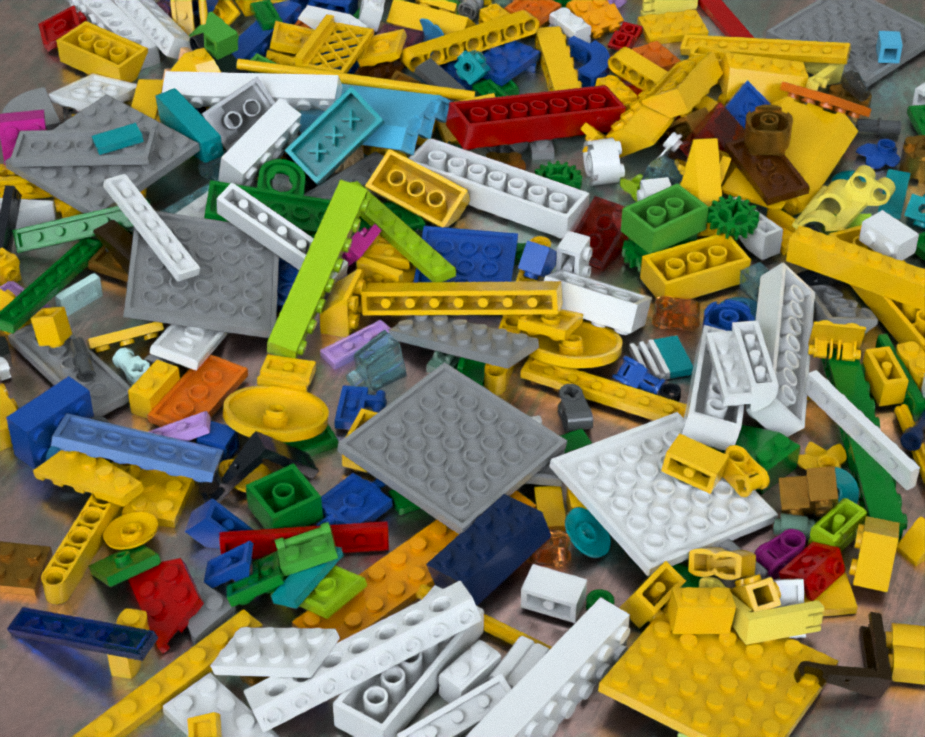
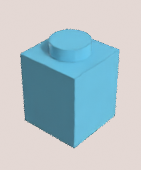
M899 31L878 32L876 44L878 63H900L903 45Z

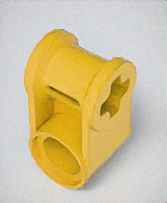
M731 445L726 448L724 454L728 455L729 458L722 478L735 489L738 495L745 498L750 496L752 491L756 489L763 490L769 486L770 480L767 471L743 447Z

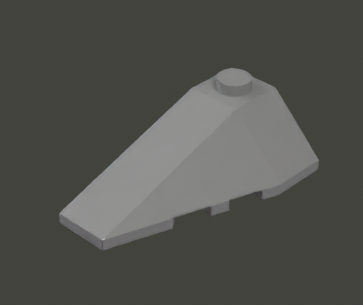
M828 284L809 286L815 292L814 322L828 320L833 322V324L845 325L847 323H855L866 327L865 334L877 325L878 319L871 310L867 308L859 309L856 301L844 299L843 293Z

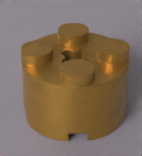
M759 105L755 108V111L751 113L749 111L746 115L744 143L749 153L755 156L760 154L783 156L790 145L793 124L792 115L789 112L787 114L782 112V108L776 105Z
M925 135L908 136L903 144L899 171L911 173L909 180L911 181V178L919 179L918 183L925 184Z

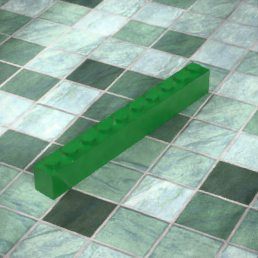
M827 347L826 359L820 358L825 378L841 394H844L858 410H861L875 426L880 428V419L875 417L874 399H870L869 396L870 384L864 378V364H860V360L856 359L855 362L842 360V349L840 350L839 360H836L837 348H833L832 358L828 359L829 348ZM838 425L842 445L847 455L846 460L849 472L856 480L859 488L858 505L865 509L867 512L866 516L899 523L898 542H900L903 530H907L908 520L905 513L902 514L901 494L896 492V480Z

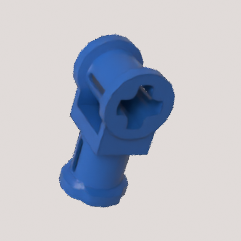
M624 355V362L617 374H613L612 378L624 385L660 396V389L667 383V380L655 377L650 374V370L645 368L644 365Z

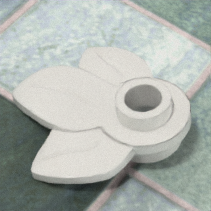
M673 132L662 146L666 149L656 159L659 163L653 168L654 171L661 169L665 165L667 156L671 151L675 152L682 145L683 142L680 140L682 138L681 134L678 135Z

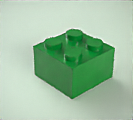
M294 463L246 485L248 508L264 529L307 527L323 519L320 494Z

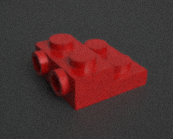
M75 5L38 24L43 45L48 52L58 48L56 40L87 21L82 10L78 11Z

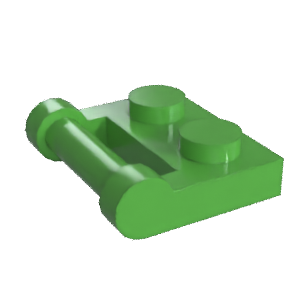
M329 522L320 524L321 527L287 539L282 537L275 540L280 568L284 577L338 559L334 535Z

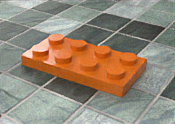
M210 354L197 371L190 368L147 414L148 422L163 427L207 411L209 416L212 417L224 404L225 399L248 377V368Z

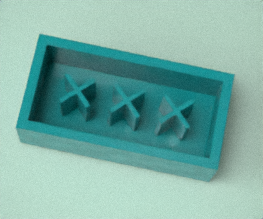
M351 86L285 151L317 185H320L385 122Z

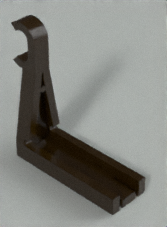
M870 611L868 614V627L861 626L859 629L865 668L802 661L794 672L796 682L799 683L805 674H811L819 679L818 684L822 688L827 682L870 697L881 698L892 682L882 614Z

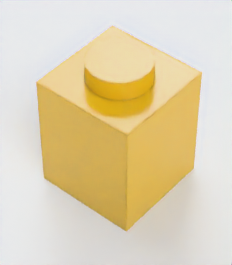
M65 307L42 308L31 318L39 346L60 347L72 335Z

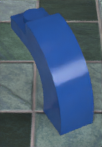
M576 36L568 39L570 57L584 65L578 69V81H581L582 88L595 86L597 78L609 75L608 59L610 55L601 43L596 40L588 43Z

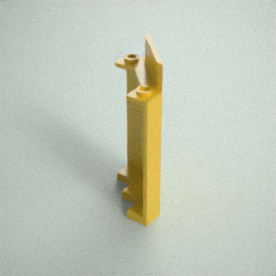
M786 96L771 105L779 106L782 108V112L786 114L789 112L792 115L791 140L785 156L810 186L809 194L767 206L732 159L721 187L725 194L734 197L741 196L743 200L748 199L752 203L776 211L783 208L788 215L794 216L801 213L821 189L858 133V130L846 114L840 112L833 114L824 111V107L811 103L804 105L795 102V98Z

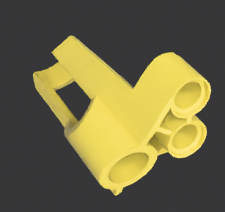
M862 165L856 169L849 180L839 179L831 182L829 186H822L792 226L797 229L799 225L804 227L806 223L815 221L822 223L825 226V231L845 230L867 206L886 204L895 192V184L891 179L885 177L875 180V171L870 166ZM858 176L864 177L866 182H862ZM878 188L885 190L886 194L880 193Z

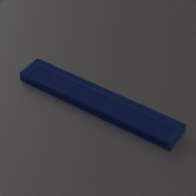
M22 607L7 628L11 636L139 661L145 659L158 640L156 633L151 630Z

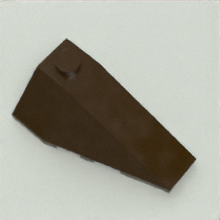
M111 220L94 229L93 233L128 274L133 232L115 220Z

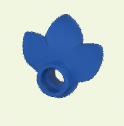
M881 139L878 141V144L867 143L856 150L857 154L867 157L865 165L870 166L872 169H880L885 165L895 167L900 163L896 144L890 139Z

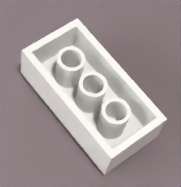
M279 98L221 157L218 180L220 182L253 187L256 182L255 180L259 176L261 166L267 161L280 159L285 152L284 150L299 137L297 134L301 127L300 119L302 114Z
M562 269L545 276L544 281H561L563 305L561 309L582 313L583 319L591 321V324L601 328L609 326L615 328L614 331L616 333L628 335L643 327L646 323L652 297Z

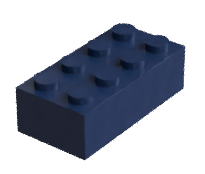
M503 494L481 516L477 517L475 522L465 532L460 533L426 566L434 584L442 589L461 581L477 606L551 537V533L543 512Z

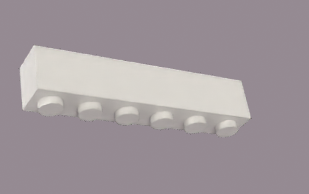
M231 183L217 198V214L300 270L314 238L234 183ZM344 260L340 272L334 273L332 278L335 279L334 285L347 276L348 262Z

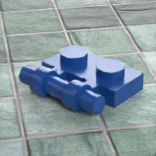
M343 385L334 420L335 429L350 430L361 408L370 407L373 409V412L379 413L387 405L386 393L379 390L376 392V395H368V387Z

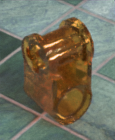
M660 296L655 300L656 313L652 317L654 326L661 329L669 328L693 331L699 327L700 304L696 300L672 298L669 296Z
M549 529L551 537L525 562L538 563L555 568L565 567L571 562V553L568 550L570 536L564 531Z

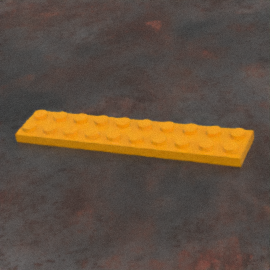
M517 490L510 495V497L536 509V504ZM435 520L361 572L359 576L366 579L367 587L332 616L326 619L308 610L292 621V628L336 629L340 637L338 642L403 610L418 599L416 593L420 585L425 584L431 588L434 587V581L426 564L459 534L439 520Z

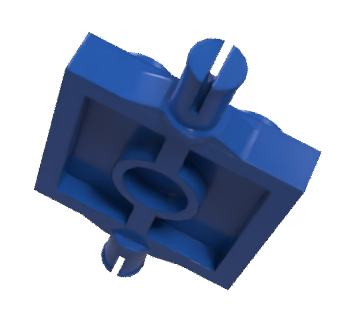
M352 473L321 496L322 514L326 518L317 523L316 526H320V524L329 522L330 525L375 521L392 507V499L381 491L386 484L379 479L370 482Z

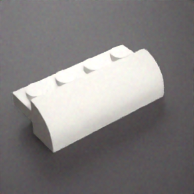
M733 322L732 331L706 333V343L724 406L748 404L750 412H755L770 405L778 394L779 384L759 322Z

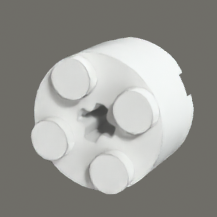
M606 138L584 142L583 147L588 146L587 152H583L585 173L587 178L591 177L592 179L589 185L598 186L618 183L620 177L625 176L623 163L620 164L619 154L622 153L620 141Z

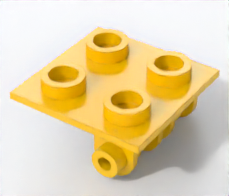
M828 320L814 322L808 342V354L813 355V358L826 359L828 347V359H831L833 348H837L836 360L840 358L841 349L842 360L855 362V359L860 360V347L866 327L855 323H847L845 325L833 324V322Z

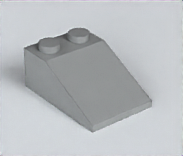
M257 76L201 113V115L221 135L223 150L227 152L275 104V101Z

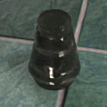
M850 70L841 77L842 88L859 101H864L869 97L870 92L860 73Z

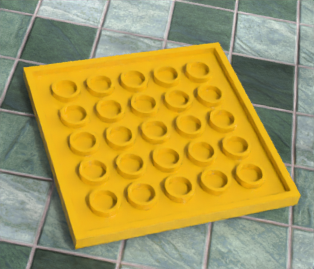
M668 603L662 609L664 613L660 617H656L600 681L598 691L688 737H789L823 689L818 684L819 679L811 674H805L802 680L797 683L794 678L796 668L802 661L838 666L839 661L789 637L746 645L733 626H731L730 634H672L667 617Z

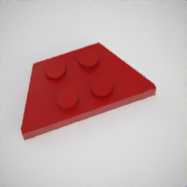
M181 558L162 561L159 565L128 579L141 610L147 613L149 629L157 648L163 654L169 650L170 646L167 643L177 630L182 633L189 624L190 618L196 615L204 604L188 567Z

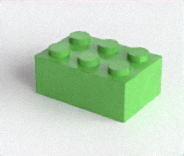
M677 183L622 208L621 232L649 254L662 251L706 230L709 206Z

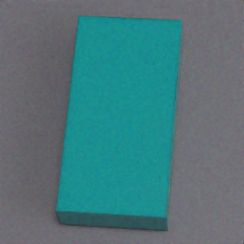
M136 123L92 136V141L99 155L144 142L143 135Z
M677 335L654 339L670 371V379L692 375L693 364Z

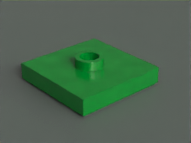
M141 545L132 549L121 550L88 566L93 576L109 587H112L159 565L161 560L158 553Z

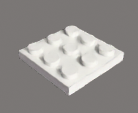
M91 74L49 93V98L52 103L59 104L61 107H72L77 111H82L106 94L122 103L131 101L134 98L137 84Z

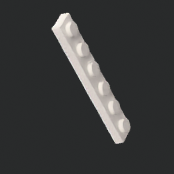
M122 174L104 179V189L177 282L199 275L200 267L128 176Z
M817 370L808 373L805 393L906 490L915 487L920 469L916 462L910 459L896 443L892 442L879 427L875 426L861 410H858L844 394H841L828 379L824 378Z

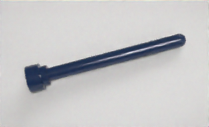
M925 409L914 427L907 428L900 438L902 446L907 450L916 451L924 442Z

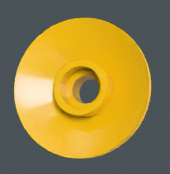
M142 511L119 516L105 528L103 533L104 541L109 547L118 550L141 546L152 539L157 533L159 527L157 518L151 513Z

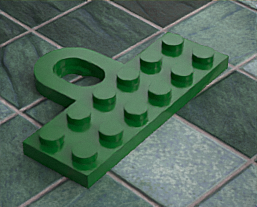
M273 159L261 166L257 188L237 185L308 235H316L331 201L304 196V171L296 163L285 159ZM276 174H284L289 177L292 188L289 191L280 192L271 187L270 181L275 178ZM210 180L204 215L205 219L229 222L217 214V198L231 183Z

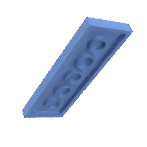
M66 413L53 434L51 446L59 447L63 451H77L85 453L89 457H103L119 464H133L145 470H159L171 476H185L202 483L213 482L224 451L223 449Z

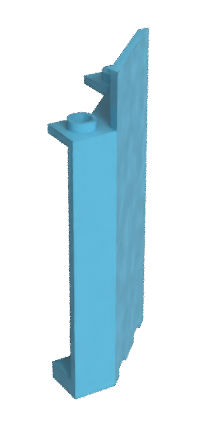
M342 84L341 95L352 86L385 122L362 145L397 150L406 155H414L418 136L431 139L435 120L446 123L449 102H452L441 95ZM295 109L302 114L299 131L303 133L325 111L321 109H310L308 111Z

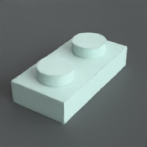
M93 273L56 294V306L65 307L66 314L69 316L102 297L100 277Z

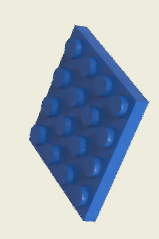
M424 226L422 239L456 268V276L443 282H512L518 233ZM416 268L413 283L432 282Z

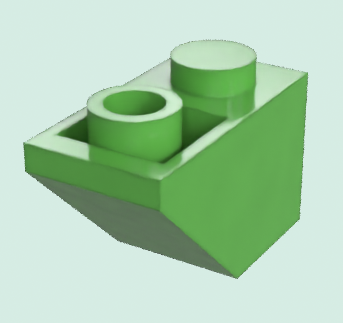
M211 11L208 13L204 28V48L218 60L238 50L239 36L235 29H232Z

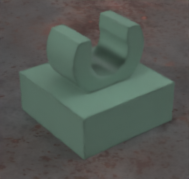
M435 351L432 359L426 365V372L431 373L444 362L457 370L460 358L455 355Z

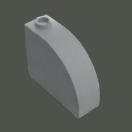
M45 87L30 90L16 96L7 103L2 113L44 109L47 130H53L61 125Z

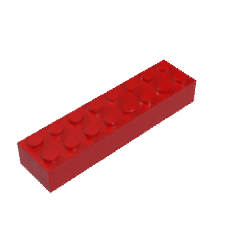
M606 85L449 102L446 127L464 150H473L481 147L513 145L522 142L586 135L581 130L585 123H588L601 133H609L612 129L611 126L621 119L620 115L626 111V107Z

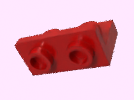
M812 542L779 571L780 579H803L807 600L814 601L845 573L846 568L839 547Z

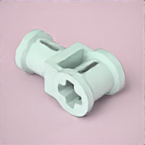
M126 347L116 351L112 358L113 364L125 372L126 380L131 384V387L150 367L149 362L142 360L138 355L134 357L133 351Z

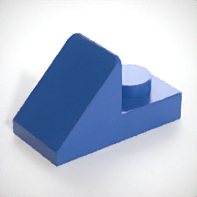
M248 541L207 561L204 583L214 588L222 583H227L231 579L236 582L249 577L252 567L253 543Z

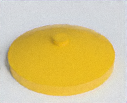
M583 320V323L573 333L561 341L552 340L549 336L541 334L530 335L526 331H522L523 334L538 339L539 348L529 354V356L555 366L568 368L600 367L616 361L622 353L623 341L620 335L608 327L594 326L591 324V321Z
M259 385L246 387L231 393L225 399L223 405V418L226 424L236 432L247 437H251L257 431L281 442H296L319 435L328 425L329 410L320 398L309 392L286 386Z

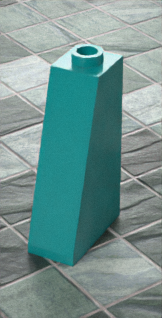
M173 88L155 96L160 122L199 143L200 151L194 154L195 157L207 163L224 155L221 135L177 89Z

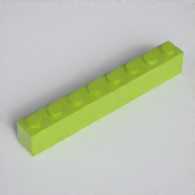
M340 179L269 336L267 353L296 359L298 355L303 356L308 343L305 339L308 334H313L317 320H314L317 313H322L326 300L323 298L326 292L331 293L335 279H332L334 273L340 272L344 262L342 255L344 252H349L353 240L350 237L353 232L357 233L360 227L361 212L365 214L370 203V200L367 199L368 189Z

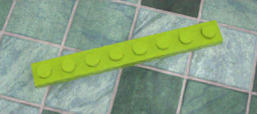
M358 181L350 182L352 184L365 188ZM367 191V199L370 200L366 213L361 212L360 217L370 226L376 224L382 230L379 234L432 282H443L456 276V268L372 193Z

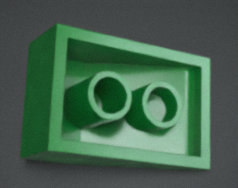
M745 425L741 426L735 445L743 447L769 475V486L763 490L756 489L758 493L763 495L779 482V478H784L797 469L800 445L780 432ZM712 447L713 449H715V450H717V451H719V452L725 453V450H718V449Z

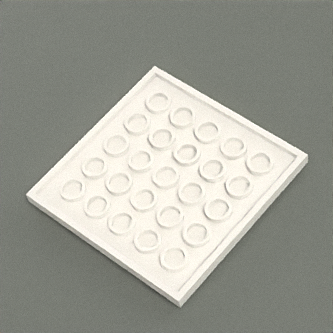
M678 412L552 458L549 466L647 576L652 575L665 561L671 566L688 560L689 551L693 549L718 547L726 539L735 540L773 524L774 519L778 517V514L755 490L752 491L750 496L741 497L724 478H721L712 493L709 494L661 471L667 450L679 433H682L684 418Z

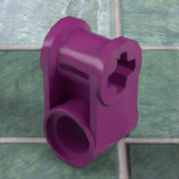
M796 529L785 530L755 550L756 561L768 571V575L772 579L779 578V571L805 549V535Z

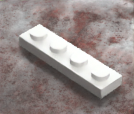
M501 673L398 733L397 737H458L474 728L511 690V687Z

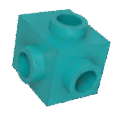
M465 50L457 57L459 61L454 65L458 76L462 80H466L469 85L477 83L491 70L486 63L485 56L476 50L469 52Z
M912 194L904 214L907 220L913 221L914 226L925 229V213H922L925 210V194L923 197Z

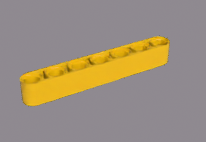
M521 10L407 47L401 52L400 60L411 72L415 71L416 66L430 58L438 65L457 60V57L465 50L468 52L472 50L481 52L533 35L538 31L540 23L528 11Z
M628 47L621 48L608 59V67L613 73L642 91L646 89L651 91L668 73V71ZM705 95L700 99L701 102L692 108V113L706 107L713 121L724 106ZM715 126V128H716V130H717V133L720 135L721 139L727 138V137Z
M112 461V464L135 479L138 478L141 472L139 466L128 463L119 464ZM92 493L42 573L41 580L45 598L49 603L55 605L62 604L71 597L89 567L88 565L91 564L104 542L103 533L110 522L120 516L124 508L123 506L95 498V495Z

